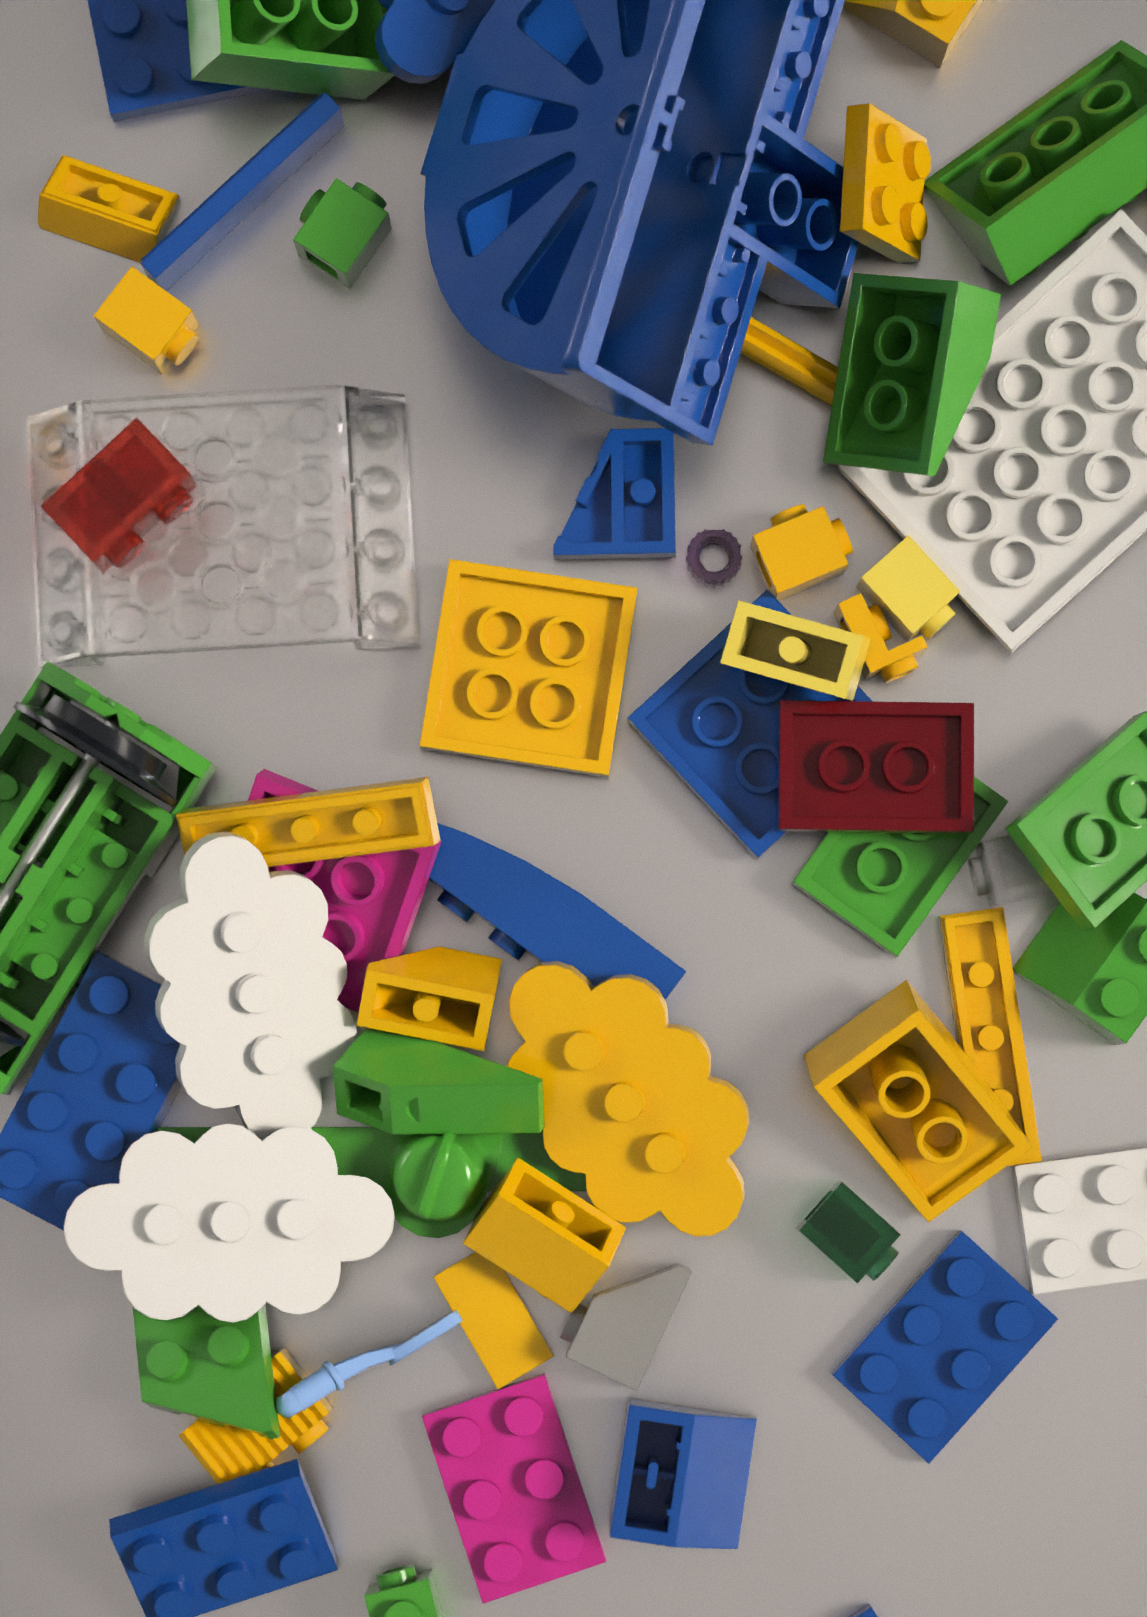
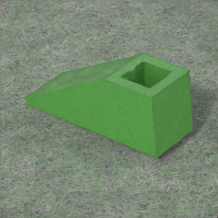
M365 1028L333 1065L337 1114L390 1134H444L445 1132H452L453 1134L540 1133L544 1128L543 1079L436 1041Z

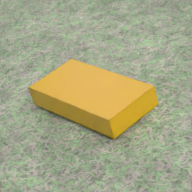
M474 1252L433 1276L452 1311L457 1310L463 1321L460 1322V1325L497 1389L502 1388L554 1357L553 1352L505 1270L487 1261L477 1252Z

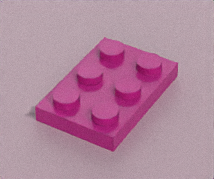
M545 1373L422 1414L428 1438L483 1604L606 1562L597 1529Z

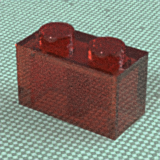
M136 417L42 504L41 508L98 569L104 573L112 565L120 569L130 563L146 545L142 537L160 520L167 525L183 514L193 501V497L189 493L198 485L187 469Z

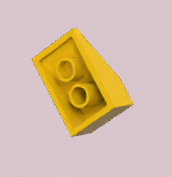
M907 979L804 1054L813 1087L928 1223L1032 1149L1030 1141L975 1066Z

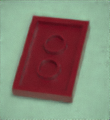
M780 700L778 831L973 833L974 703Z

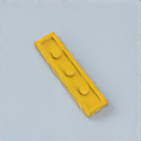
M428 777L188 808L176 814L184 856L197 840L210 833L230 832L244 837L261 851L267 867L435 846L440 841Z
M999 907L939 916L938 922L956 1042L1032 1145V1149L1008 1166L1040 1162L1042 1158L1004 908Z

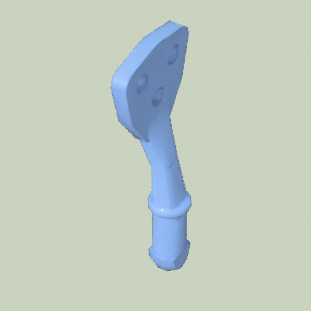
M454 1310L403 1343L366 1351L335 1364L325 1361L322 1364V1368L276 1398V1410L279 1415L290 1418L312 1406L333 1391L344 1389L343 1382L377 1365L387 1362L390 1365L395 1364L463 1320L458 1311Z

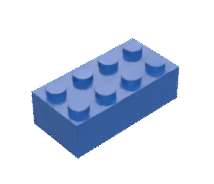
M96 952L0 1133V1198L64 1231L66 1213L76 1197L91 1187L120 1183L119 1175L122 1158L131 1144L145 1134L158 1132V1127H161L182 1087L176 1076L175 1058L181 1043L165 1032L156 1017L155 1001L162 983L106 954Z

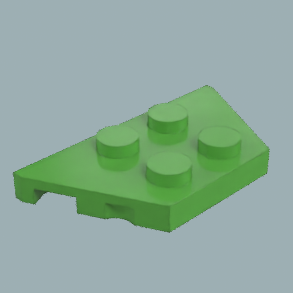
M265 1304L248 1319L234 1323L218 1321L198 1305L183 1317L167 1321L149 1318L133 1307L142 1402L151 1408L178 1415L183 1413L195 1416L201 1421L223 1427L229 1425L248 1430L264 1438L275 1439L280 1437Z

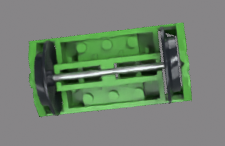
M49 661L46 662L23 700L15 703L13 708L16 711L0 734V1016L28 1033V1036L24 1039L0 1020V1042L16 1046L0 1056V1094L3 1095L11 1094L22 1075L49 1041L79 986V983H77L78 979L144 875L150 878L153 877L179 836L176 814L184 809L195 807L206 784L217 769L210 761L154 725L144 722L140 716L109 697L106 698L96 689ZM74 701L104 719L106 723H102L70 702ZM40 727L47 729L83 752L85 756L82 759L37 730ZM120 730L179 767L176 800L159 781L167 764L120 734ZM98 764L104 765L129 782L168 804L172 809L170 812L165 811L97 767ZM38 861L43 864V867L40 868L35 863Z

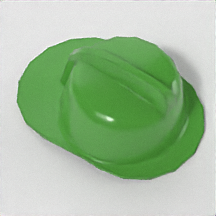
M445 1132L444 1134H398L386 1168L384 1191L392 1201L395 1219L398 1223L418 1236L441 1238L456 1234L473 1222L484 1203L501 1153L503 1134H453L452 1132Z

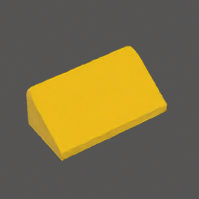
M62 155L39 194L38 225L44 230L141 263V259L166 237L179 203L180 195Z

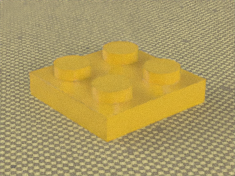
M870 103L847 106L840 232L897 263L920 261L921 240L925 238L928 227L927 214L923 206L924 179L929 175L931 168L930 152L926 145L927 139Z

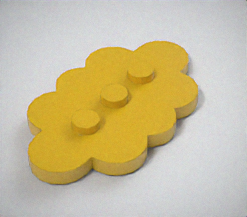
M559 961L542 962L528 969L514 984L509 999L510 1017L525 1042L509 1059L507 1067L543 1079V1141L550 1159L563 1169L586 1174L587 1193L594 1207L616 1221L622 1223L640 1222L660 1210L665 1218L678 1230L693 1236H713L727 1229L737 1218L745 1197L743 1178L734 1162L730 1159V1156L744 1141L750 1123L749 1110L738 1089L726 1080L710 1076L711 1053L705 1039L692 1028L668 1023L666 1001L660 990L645 978L633 974L614 975L594 987L587 977L574 966Z

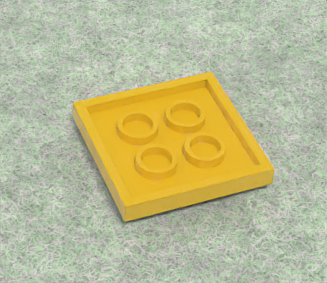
M449 559L419 745L420 749L609 778L638 588Z

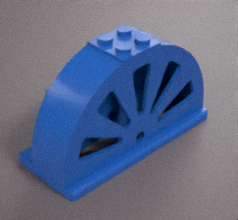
M496 0L479 24L464 53L456 55L420 173L426 177L424 213L426 239L431 264L445 300L465 330L486 349L586 406L610 415L654 421L693 444L713 446L758 291H762L780 304L828 308L841 307L859 241L840 232L843 167L804 140V136L845 0Z

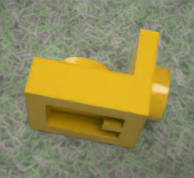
M861 593L837 604L833 614L840 629L871 639L861 672L865 681L881 675L886 684L919 668L915 658L923 655L928 648L923 636L888 651L884 642L891 639L892 635L887 621L877 604L868 607Z

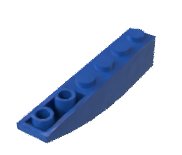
M437 823L442 842L429 877L432 883L443 890L437 901L466 923H468L473 914H476L495 929L488 939L519 961L523 954L527 952L541 963L559 961L574 966L587 977L594 987L614 975L633 974L650 981L660 990L664 1000L667 999L686 973V970L581 893L521 858L467 833Z

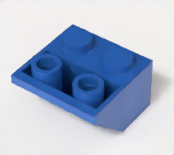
M628 1398L609 1525L610 1537L676 1548L738 1549L757 1419Z

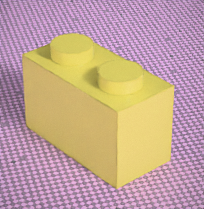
M738 600L720 663L853 701L871 639L860 634Z

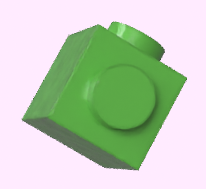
M337 178L327 192L318 189L308 200L300 215V221L304 224L293 239L298 256L350 290L392 230L389 213L384 210L387 205L386 201L362 183L356 182L351 188Z
M411 1564L376 1574L378 1583L369 1585L364 1595L369 1617H444L432 1569L416 1573L414 1565Z

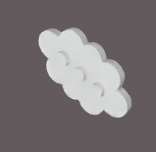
M230 832L210 833L197 840L185 853L180 867V886L183 898L160 908L149 921L144 935L145 954L152 968L165 978L155 1001L156 1017L165 1032L181 1043L175 1058L176 1076L183 1090L200 1105L214 1109L235 1106L243 1125L261 1141L276 1130L296 1126L311 1129L317 1123L322 1109V1090L319 1079L333 1073V1065L357 1039V1026L351 1012L337 1000L347 979V963L342 952L330 941L322 937L328 922V903L321 889L306 876L290 870L269 872L261 851L244 837Z
M227 1123L214 1126L195 1143L179 1133L158 1131L145 1134L131 1144L122 1158L119 1175L120 1183L91 1187L80 1194L68 1209L64 1224L67 1246L76 1259L91 1269L122 1271L125 1296L132 1306L145 1316L167 1321L183 1317L198 1305L218 1321L234 1323L248 1319L259 1311L265 1303L282 1313L295 1315L319 1309L331 1299L338 1287L341 1262H352L369 1258L383 1248L392 1234L395 1214L392 1201L382 1186L367 1177L338 1175V1167L333 1149L326 1139L309 1128L292 1126L276 1130L261 1141L253 1132L245 1127Z

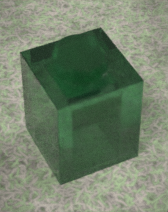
M837 1181L795 1228L856 1283L865 1275L873 1281L876 1280L899 1254L892 1244L901 1234L841 1181Z

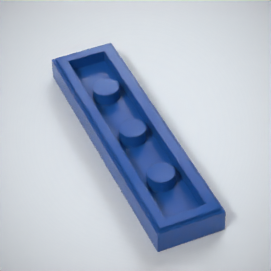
M326 92L324 94L321 93L141 259L142 262L140 264L150 280L165 291H168L345 127L341 108Z

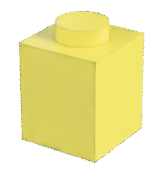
M909 535L866 572L856 586L872 605L877 604L886 621L906 642L910 641L919 632L927 639H930L956 615L949 605L960 593L959 589Z

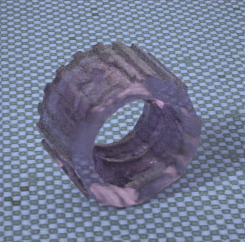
M704 529L701 533H697L695 538H692L690 541V545H688L686 553L688 556L685 559V562L688 564L687 571H690V576L697 583H702L704 587H722L727 582L730 583L737 576L738 570L741 568V544L738 543V539L731 532H727L724 529ZM718 545L723 548L729 559L726 567L716 572L706 570L699 557L704 547Z

